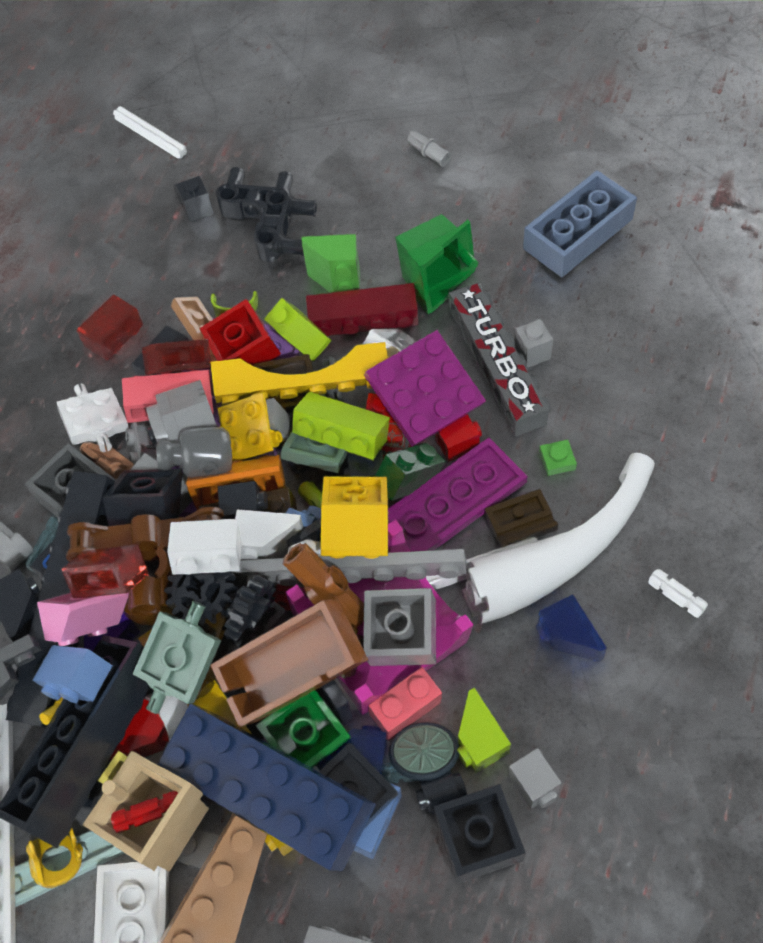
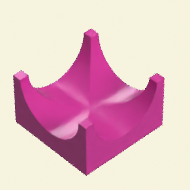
M395 519L388 524V553L410 552L403 529ZM393 577L390 581H377L372 578L361 579L356 583H348L349 588L363 602L365 591L431 588L436 599V664L466 644L469 639L473 623L466 614L461 616L453 611L437 594L426 577L421 580ZM295 585L286 591L290 610L294 617L314 606L307 597L304 587ZM363 621L362 624L357 627V634L364 636ZM365 662L358 666L354 676L347 678L337 676V679L363 716L369 712V704L421 667L427 671L436 664L370 666L368 662Z

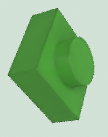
M569 440L540 446L539 453L547 476L576 470L577 463Z

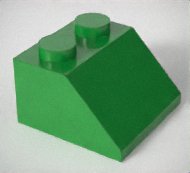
M315 690L272 713L256 725L270 745L311 768L351 738Z

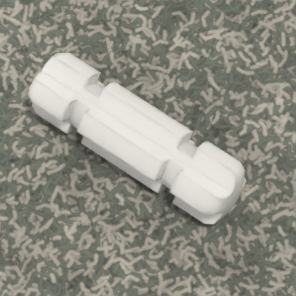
M656 569L650 576L648 583L657 590L662 589V594L680 607H687V612L699 618L706 610L707 602L699 596L695 598L692 596L694 593L673 578L671 580L668 579L669 575L661 569Z

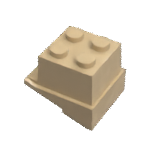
M131 751L113 780H107L103 783V795L83 823V826L149 869L155 871L157 866L170 872L209 808L200 800L203 793L193 784ZM177 791L176 798L167 812L163 813V818L135 827L134 824L130 825L131 829L122 833L114 831L111 823V814L124 808L126 811H129L132 805L154 797L162 799L163 794Z

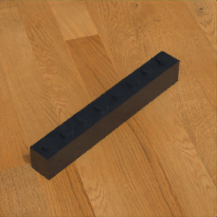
M73 471L72 478L67 484L65 504L58 516L59 526L56 537L50 545L48 566L42 575V588L39 599L33 607L34 617L30 631L27 633V635L29 634L38 639L42 650L34 654V660L17 667L16 675L19 682L14 686L13 694L7 702V716L5 720L47 727V725L40 721L39 715L53 706L56 700L41 692L43 687L34 682L33 678L52 645L59 646L58 642L45 641L37 602L94 585L99 562L75 564L67 560L66 553L70 550V536L67 534V528L69 525L78 522L109 526L103 496L115 481L107 475ZM79 641L71 645H66V647L77 648Z

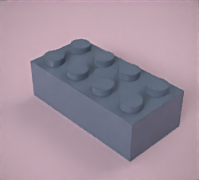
M596 170L524 228L523 249L562 278L633 219L637 197Z

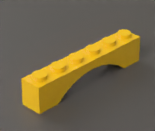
M386 343L356 345L345 357L333 365L306 374L283 375L267 372L248 364L242 359L210 362L216 403L222 402V405H227L265 392L267 400L271 396H280L281 399L295 398L298 396V393L305 392L322 395L327 393L326 390L338 389L339 392H349L355 390L356 386L367 385L368 389H373L364 374L365 371L388 358Z

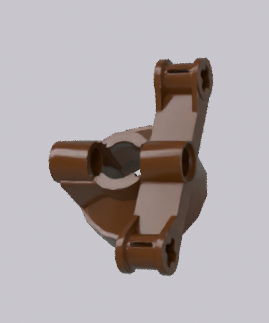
M204 507L186 517L160 520L154 515H139L131 520V524L108 527L85 522L73 523L67 528V534L70 536V550L67 551L66 558L69 562L75 564L108 561L112 566L108 582L109 586L128 587L129 589L123 614L140 625H154L159 612H167L173 615V609L166 605V601L171 597L164 592L165 588L172 587L173 584L167 579L168 576L173 575L167 553L171 522L223 520L224 511L217 507ZM159 565L155 572L157 578L139 577L148 567Z

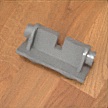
M132 422L130 428H127L125 431L126 445L131 446L129 460L134 464L145 453L154 459L157 458L156 449H147L156 448V445L153 446L147 430L152 428L149 422H143L140 425H137V422Z

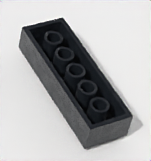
M106 635L101 637L93 653L113 666L94 701L78 700L77 703H73L63 699L0 802V819L56 848L59 847L61 841L70 832L71 824L79 810L88 801L90 791L99 776L107 768L108 760L117 745L123 740L126 729L134 715L141 709L143 700L151 688L146 681L133 675L144 649L141 644Z

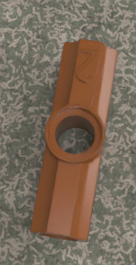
M298 543L292 547L284 557L283 565L304 585L306 595L312 604L316 605L323 600L338 599L351 626L356 628L360 626L364 621V602L349 588L344 573L337 566L332 565L328 567L306 543Z

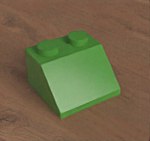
M356 234L302 237L306 269L310 278L330 293L360 289V267Z

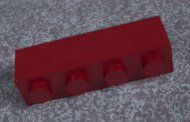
M414 283L306 296L308 318L327 337L340 334H355L357 332L370 331L371 329L408 328L418 325V308Z

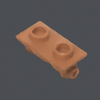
M85 442L80 447V451L84 456L116 480L124 470H130L135 465L113 447L110 451H107L105 447L106 452L100 451L98 443L95 444L93 442Z

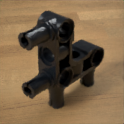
M239 167L231 168L227 183L221 185L216 190L221 214L224 217L234 219H260V222L255 227L254 240L258 256L261 260L271 262L283 256V254L304 256L302 239L286 238L291 217L294 215L316 216L317 200L296 199L291 195L293 175L290 172H280L276 187L243 185L245 178L244 170Z

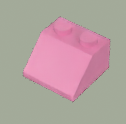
M95 585L37 602L45 641L58 642L59 646H66L77 643L79 641L78 637L85 634L92 637L107 633V627L117 625L120 622L128 599V587Z

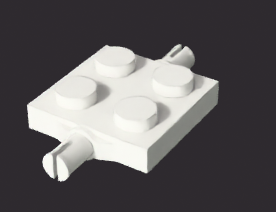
M77 384L74 387L77 397H70L56 402L72 445L97 441L100 451L106 452L105 447L107 451H110L112 444L108 438L114 434L125 432L128 428L127 420L112 388L88 393L84 384H80L81 389Z

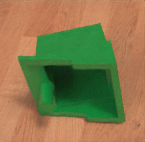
M441 214L395 237L402 277L407 284L414 283L416 301L427 314L435 311L449 299V293L474 273L478 266V261L474 258L471 222L468 219L459 227H456Z

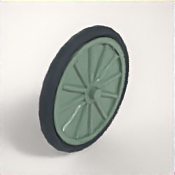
M430 722L415 723L405 727L394 736L389 746V759L394 769L404 777L419 781L432 780L441 777L454 767L459 756L457 751L459 744L454 734L442 725Z

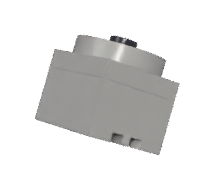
M201 380L155 395L157 404L146 407L152 427L147 430L153 446L161 441H168L172 444L180 443V435L188 429L217 427Z

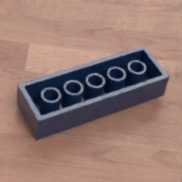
M189 704L157 764L193 784L203 795L330 871L344 870L376 805L212 711L194 704Z

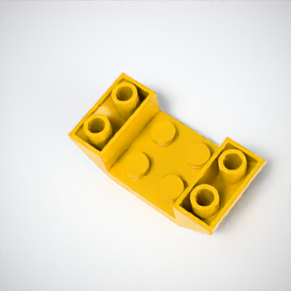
M324 477L321 503V556H330L336 559L346 556H363L369 559L388 556L387 477Z

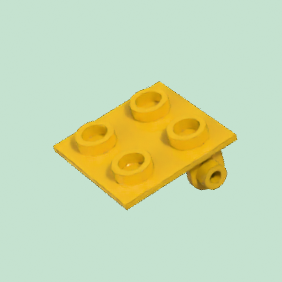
M265 392L218 408L220 427L225 428L230 435L232 461H242L274 451L273 448L278 447L282 442V434L279 431L270 429Z

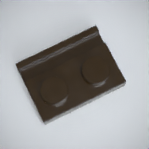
M541 489L487 507L484 510L485 517L500 544V548L532 536L537 538L558 530L559 524L555 521Z

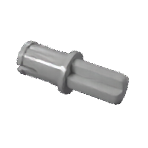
M411 131L409 133L408 143L421 151L423 157L431 158L441 167H445L450 162L451 153L437 145L435 139H428L418 131Z

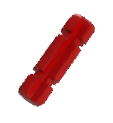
M177 791L163 794L162 799L154 797L132 805L129 811H126L124 808L111 814V823L114 831L122 833L130 830V825L134 824L135 827L163 818V813L167 812L176 798Z

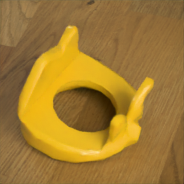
M73 828L70 829L69 836L67 835L60 843V846H64L70 851L71 859L69 864L59 871H50L42 864L43 854L52 845L40 839L28 842L26 852L29 856L30 874L36 884L52 889L66 884L77 874L82 862L83 847L77 843Z

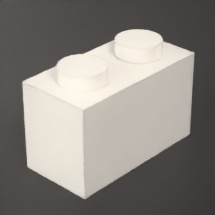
M238 519L171 522L167 553L172 574L240 571L241 536Z

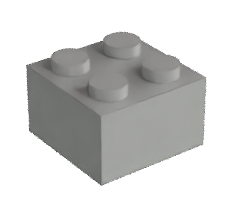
M431 588L365 591L363 650L370 666L436 664V599Z

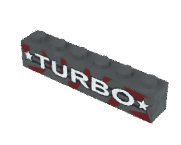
M480 283L449 293V310L515 437L546 426L548 413L551 412L550 404L545 396L542 397L540 395L535 376L528 373L523 354L516 351L512 334L504 329L500 312H495L492 307L493 303L489 292H484Z

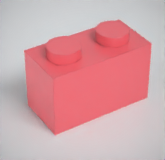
M421 667L369 704V715L389 741L399 731L413 724L439 705L442 699V692L425 669Z

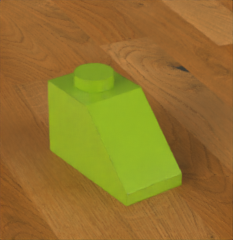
M283 298L278 301L264 318L267 323L304 355L309 354L313 362L332 341L297 307Z
M474 687L468 692L458 734L459 748L457 751L464 766L468 767L471 765L474 772L478 773L509 754L511 743Z

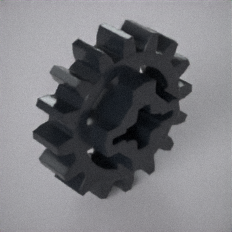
M214 572L216 573L214 575L212 573L170 575L167 579L173 584L172 587L164 589V592L171 597L166 601V605L173 609L172 614L175 617L185 619L189 611L187 606L191 607L192 601L201 603L206 608L198 625L204 627L205 619L215 624L217 623L216 615L218 613L226 616V609L224 607L226 604L231 605L233 602L230 594L238 591V588L231 583L236 579V576L232 572Z
M255 576L254 580L250 579L248 581L247 587L243 586L236 592L235 599L226 611L225 618L228 619L225 623L227 629L224 632V636L227 637L226 641L242 647L251 642L254 635L259 636L263 633L265 625L273 615L275 605L272 604L275 600L272 596L276 591V588L273 587V582Z

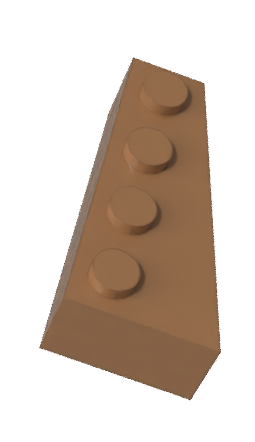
M235 813L232 814L158 943H235L267 833Z

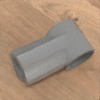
M0 521V562L12 572L35 550L17 532L13 533Z

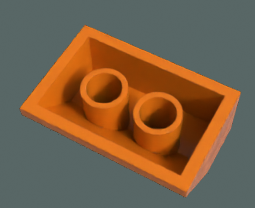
M264 455L258 459L247 461L235 460L232 461V469L226 473L195 478L188 477L186 481L187 489L197 510H199V506L219 502L218 486L255 481L260 489L265 492L286 487L280 455Z

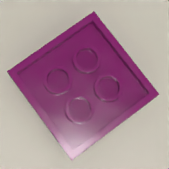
M438 330L365 371L364 374L411 446L420 444L486 402V399Z

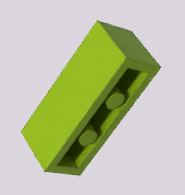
M308 392L293 410L292 433L374 460L387 441L390 417Z

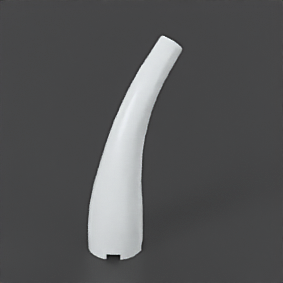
M632 453L619 476L622 485L604 508L584 524L543 540L466 561L467 574H459V576L466 575L467 578L466 588L462 589L472 617L480 615L478 624L505 617L531 605L560 587L591 563L613 541L632 515L655 467L654 461L645 454Z

